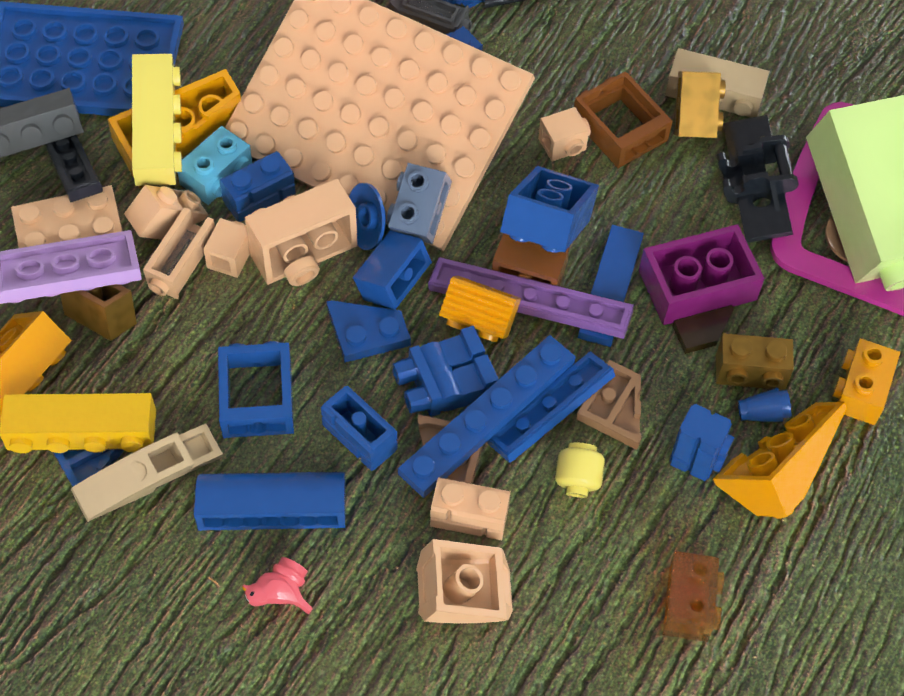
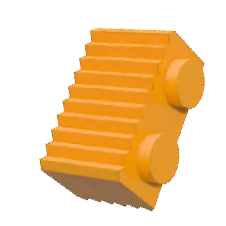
M453 276L450 279L439 316L447 318L446 324L459 330L474 325L475 329L479 330V337L497 342L498 338L504 339L509 336L521 298L462 276Z

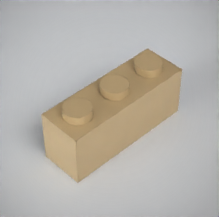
M678 48L669 75L665 96L677 97L678 71L721 73V79L726 82L724 99L719 100V110L750 118L757 117L770 71Z

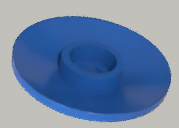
M359 183L352 189L349 198L356 207L357 245L363 250H372L379 245L383 238L386 211L377 189L369 183Z

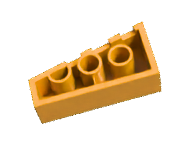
M227 69L175 90V95L180 94L181 114L175 115V123H181L182 143H176V152H181L182 158L200 145L221 125L225 127L238 103L241 101V93ZM131 108L108 118L112 140L133 176Z

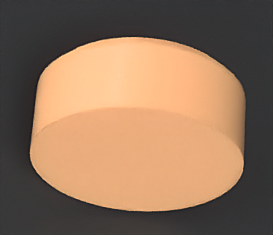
M305 256L289 264L284 274L290 285L301 286L312 281L318 275L320 268L314 257Z

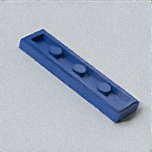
M616 225L611 226L591 291L592 295L621 302L625 301L643 240V232ZM580 328L578 339L611 347L614 336Z
M591 351L588 352L487 441L488 445L511 463L615 377L614 369Z

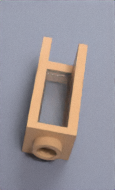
M186 207L182 209L143 268L148 287L151 291L160 296L168 295L175 299L179 298L180 291L204 256L203 249L215 228L214 219L207 217L200 227L193 223L190 209Z

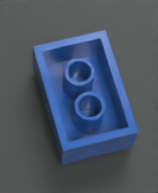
M536 166L509 194L500 232L510 235L511 239L518 242L530 241L541 245L546 251L565 253L589 223L599 185Z

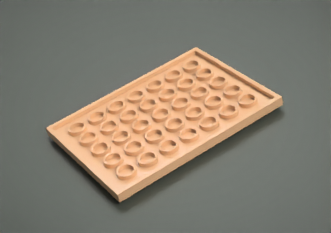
M294 0L225 128L250 145L252 159L256 161L276 151L279 152L292 169L294 179L312 188L320 183H327L338 179L349 196L352 189L359 183L373 185L383 201L386 211L385 223L388 225V209L392 203H396L399 193L397 191L398 177L401 172H405L408 163L446 172L452 183L433 244L427 243L444 252L535 77L528 71L370 0Z

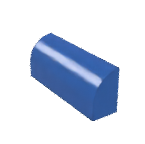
M345 472L198 474L194 504V517L197 529L202 531L345 528L346 475Z

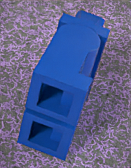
M474 325L461 329L458 336L440 342H430L421 347L417 345L409 348L408 358L393 363L392 370L396 383L399 386L412 381L416 383V388L404 391V399L409 413L427 410L430 417L439 415L440 411H450L470 405L499 380L488 355H485L484 346Z

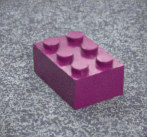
M738 224L644 248L639 266V273L663 325L673 323L674 320L721 307L729 305L734 307L756 301L765 279Z

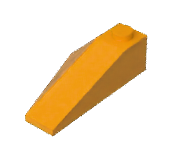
M815 402L784 424L786 431L773 437L766 436L758 441L760 448L749 456L741 453L733 458L713 478L715 485L756 516L781 519L791 515L794 508L804 499L845 414L847 409L846 403Z

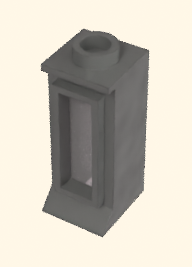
M443 0L389 1L390 10L445 35L463 26L469 32L471 30L472 21L469 20V6L463 8Z

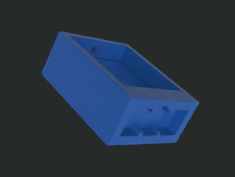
M269 341L256 345L235 343L229 346L218 347L219 423L222 437L235 438L294 434L289 342ZM281 365L282 405L230 408V368Z

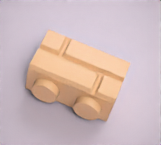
M438 477L430 510V527L476 536L486 535L487 538L502 541L511 491Z

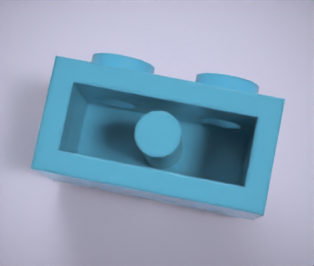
M221 125L182 159V172H177L180 185L186 190L194 192L201 201L209 205L217 197L222 196L220 179L252 164L250 145Z

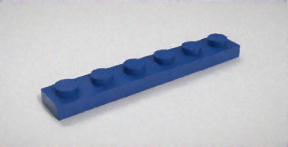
M549 335L398 468V475L423 498L435 489L438 477L446 479L568 370L575 363V355Z

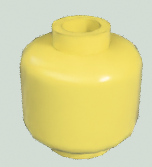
M579 442L569 443L568 448L561 450L558 454L555 481L559 486L566 489V495L587 498L588 492L596 491L602 486L605 459L601 453L597 452V447L594 445Z

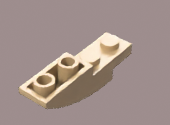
M205 423L180 435L176 432L120 459L73 486L71 491L87 522L153 493L156 487L220 459L223 453Z

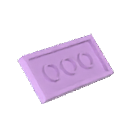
M131 230L0 251V304L18 303L26 299L44 296L54 297L61 293L79 290L89 291L96 287L114 284L124 285L132 281L142 280Z

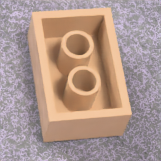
M338 179L327 183H320L313 189L296 196H289L277 204L258 209L252 214L245 216L250 256L267 285L285 278L284 271L286 267L299 258L312 256L318 264L357 247L356 207Z
M112 185L102 187L103 192L71 203L68 196L63 195L12 206L11 210L18 247L23 248L123 231Z

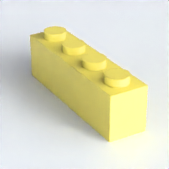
M132 54V171L135 186L176 185V172H182L181 152H176V143H182L181 123H175V115L181 114L180 94L175 95V87L181 86L180 67H174L172 54Z

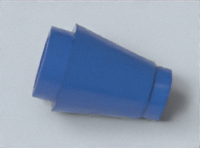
M778 388L743 400H738V411L741 421L783 422V419L791 418L792 416L787 390L779 391Z

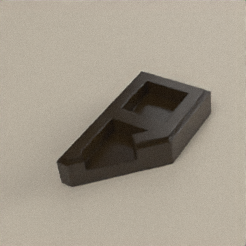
M729 305L674 320L672 327L684 353L687 354L716 346L732 316L733 306Z

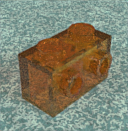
M674 551L669 564L662 635L708 642L713 629L719 630L722 608L716 607V594L721 595L724 586V572H718L719 558Z

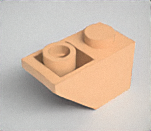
M144 185L124 215L139 237L163 240L184 207L190 209L194 224L205 220L208 213L201 205L200 198L190 190L183 191L170 189L165 186Z

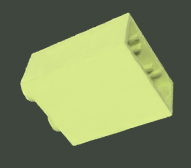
M904 95L829 110L806 136L855 284L881 278L885 291L904 288Z

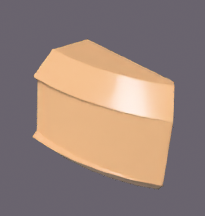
M432 539L421 550L416 571L418 572V613L424 622L487 623L509 620L513 612L510 569L502 548Z

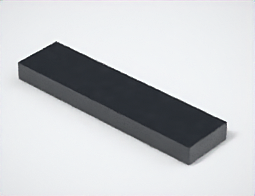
M77 135L44 144L70 203L103 192L101 183Z

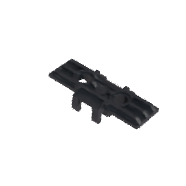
M768 115L723 123L730 160L726 159L724 152L717 154L718 166L724 178L722 187L727 201L739 205L747 243L793 235L785 193L795 190L799 183L791 167L788 153L790 147L788 137L785 135L772 136ZM777 162L779 175L769 176L765 164ZM760 198H766L771 201L765 207H757L753 204Z

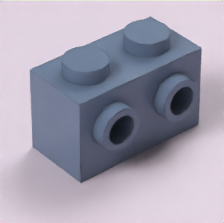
M408 163L405 172H401L398 177L397 191L399 193L396 203H392L388 209V227L392 231L422 239L423 242L433 244L452 183L448 174L443 171Z

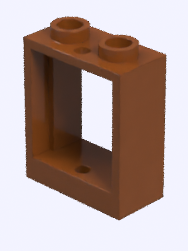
M626 71L615 77L607 78L599 86L591 90H585L575 98L574 107H576L580 116L586 118L591 130L589 137L618 169L662 145L669 139L673 121ZM621 100L643 125L617 138L595 113Z

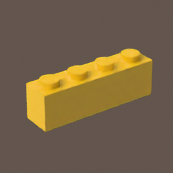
M151 393L4 395L0 437L6 449L16 453H29L32 450H49L54 453H64L68 450H86L99 453L106 449H122L127 452H136L154 443L156 408Z

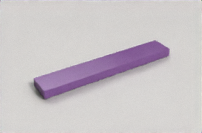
M441 257L438 258L428 282L430 291L446 294L450 279L453 276H462L520 297L518 313L622 339L625 338L634 308L633 304Z

